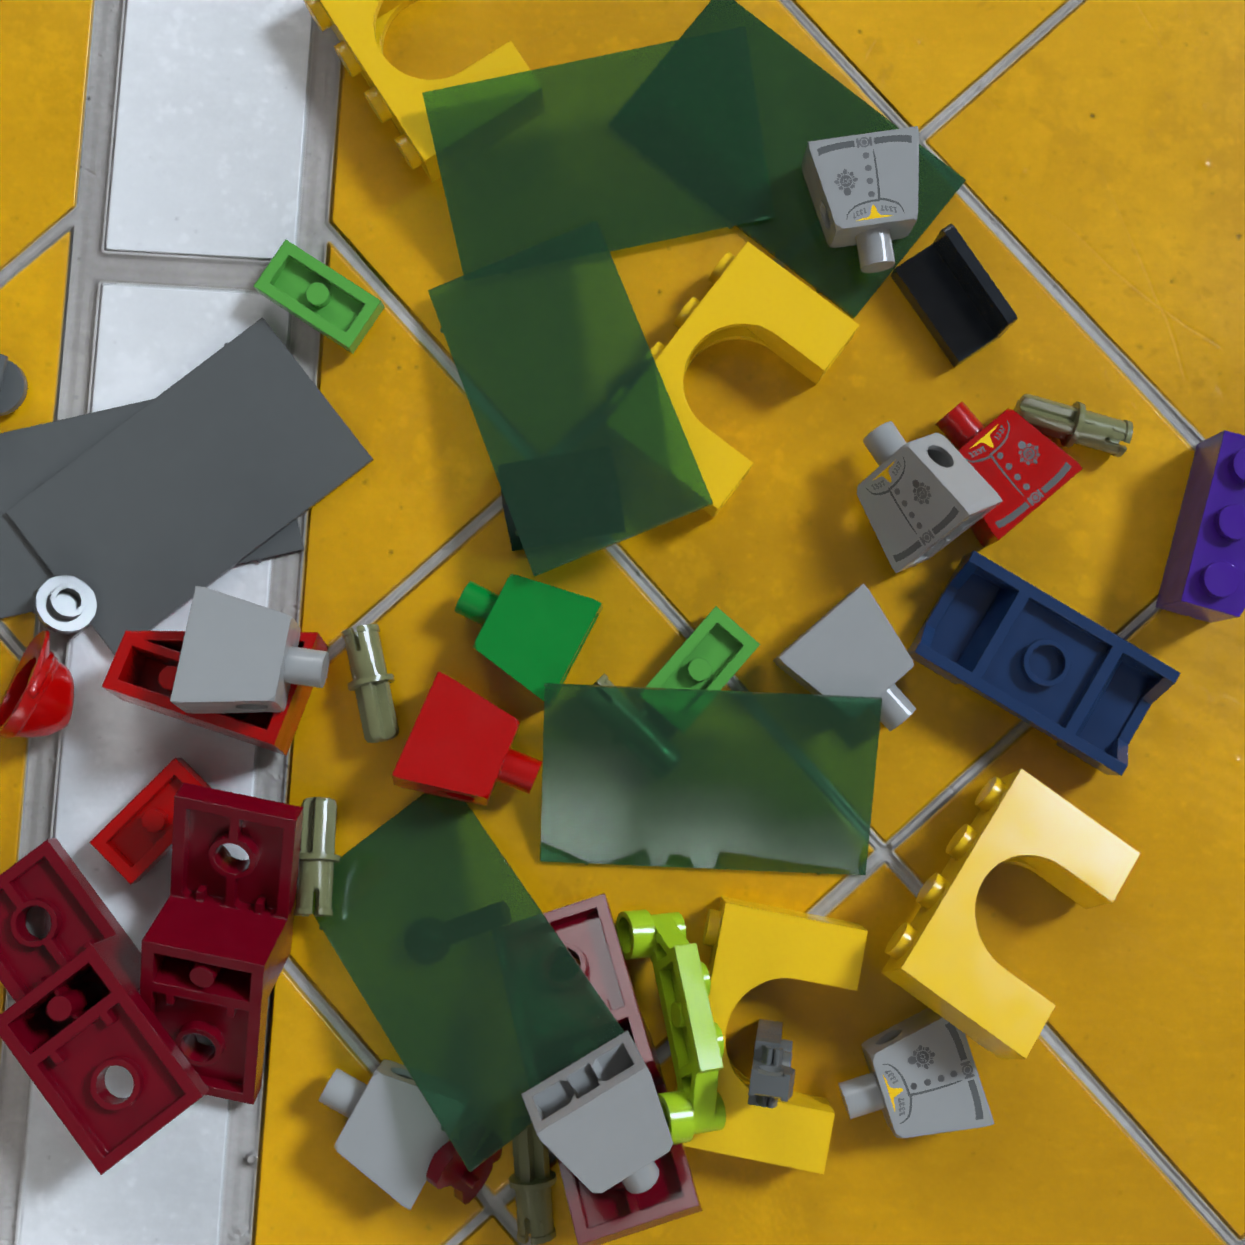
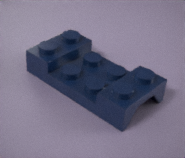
M972 551L962 557L907 651L915 661L950 682L962 684L1056 740L1057 746L1106 775L1122 776L1128 766V744L1151 704L1174 685L1181 674L976 551Z

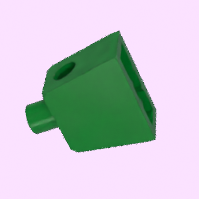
M510 574L499 595L470 581L456 604L455 612L483 626L474 642V649L541 700L553 705L603 607L602 603L595 599L519 575Z

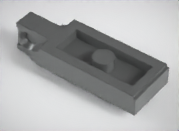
M759 1019L748 1094V1104L775 1108L777 1107L778 1099L788 1102L792 1097L795 1069L791 1068L793 1041L781 1039L783 1022Z

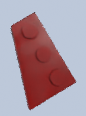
M125 631L102 684L104 689L123 701L287 756L313 687L291 684L286 708L281 712L186 713L170 702L185 631ZM300 632L298 647L328 651V646L318 632Z

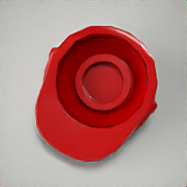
M48 630L40 632L29 643L0 704V736L4 738L48 736L68 726L74 704L73 677L69 669L59 662L54 653L50 651V632Z

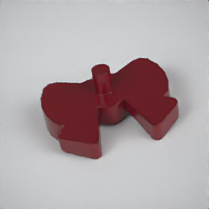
M478 1120L461 1130L459 1140L456 1138L450 1139L434 1154L426 1173L427 1181L437 1189L452 1186L454 1188V1196L465 1205L470 1203L487 1181L492 1171L493 1163L501 1158L503 1138L492 1132L476 1156H474L487 1127Z

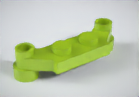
M646 909L622 911L618 914L616 929L625 960L650 957L653 963L677 1080V1091L658 1093V1097L673 1145L687 1143L692 1140L694 1134L722 1130L726 1122L724 1102L717 1092L719 1070L724 1068L722 1062L724 1039L720 1027L713 1021L708 998L711 988L709 971L706 965L700 961L697 943L690 944L686 939L685 922L679 912L651 915Z

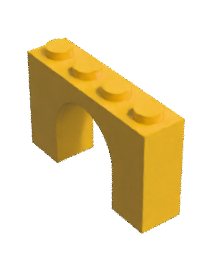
M303 0L320 30L323 32L331 27L340 42L334 45V49L350 76L353 78L361 73L369 85L370 89L365 91L364 95L380 122L383 124L391 119L401 134L394 141L410 168L414 170L421 165L431 182H434L545 112L542 87L512 41H509L455 75L435 80L419 79L399 71L383 56L384 38L391 22L404 8L417 0Z
M748 241L736 257L730 252H727L722 257L708 279L714 284L701 301L696 297H692L674 321V325L679 330L666 346L658 341L651 348L639 366V370L644 375L631 391L623 386L609 402L603 413L609 418L605 423L606 436L713 518L748 475L753 462L704 426L691 411L685 397L683 379L692 361L703 350L716 343L735 339L748 340L767 347L817 385L849 344L860 326Z
M1021 768L1000 779L994 776L982 788L975 800V805L980 808L971 825L964 824L950 840L946 853L951 858L942 873H934L920 889L916 902L921 907L911 924L903 923L889 940L885 953L891 957L881 972L1000 1060L1026 1059L1056 1005L998 964L985 948L979 936L975 919L976 898L984 878L999 863L1019 865L1036 873L1080 906L1088 909L1114 902L1140 855L1134 848Z
M721 896L719 910L709 909L704 928L703 944L712 946L708 965L711 982L708 998L713 1021L720 1027L724 1039V1054L722 1057L724 1068L719 1070L717 1092L724 1102L726 1122L722 1130L694 1134L690 1142L683 1143L685 1147L824 1174L835 1112L827 1098L793 1092L788 1102L778 1099L777 1107L775 1108L748 1104L750 1079L735 1067L727 1054L726 1029L731 1013L739 1000L752 988L766 981L791 978L857 991L868 930L859 923Z

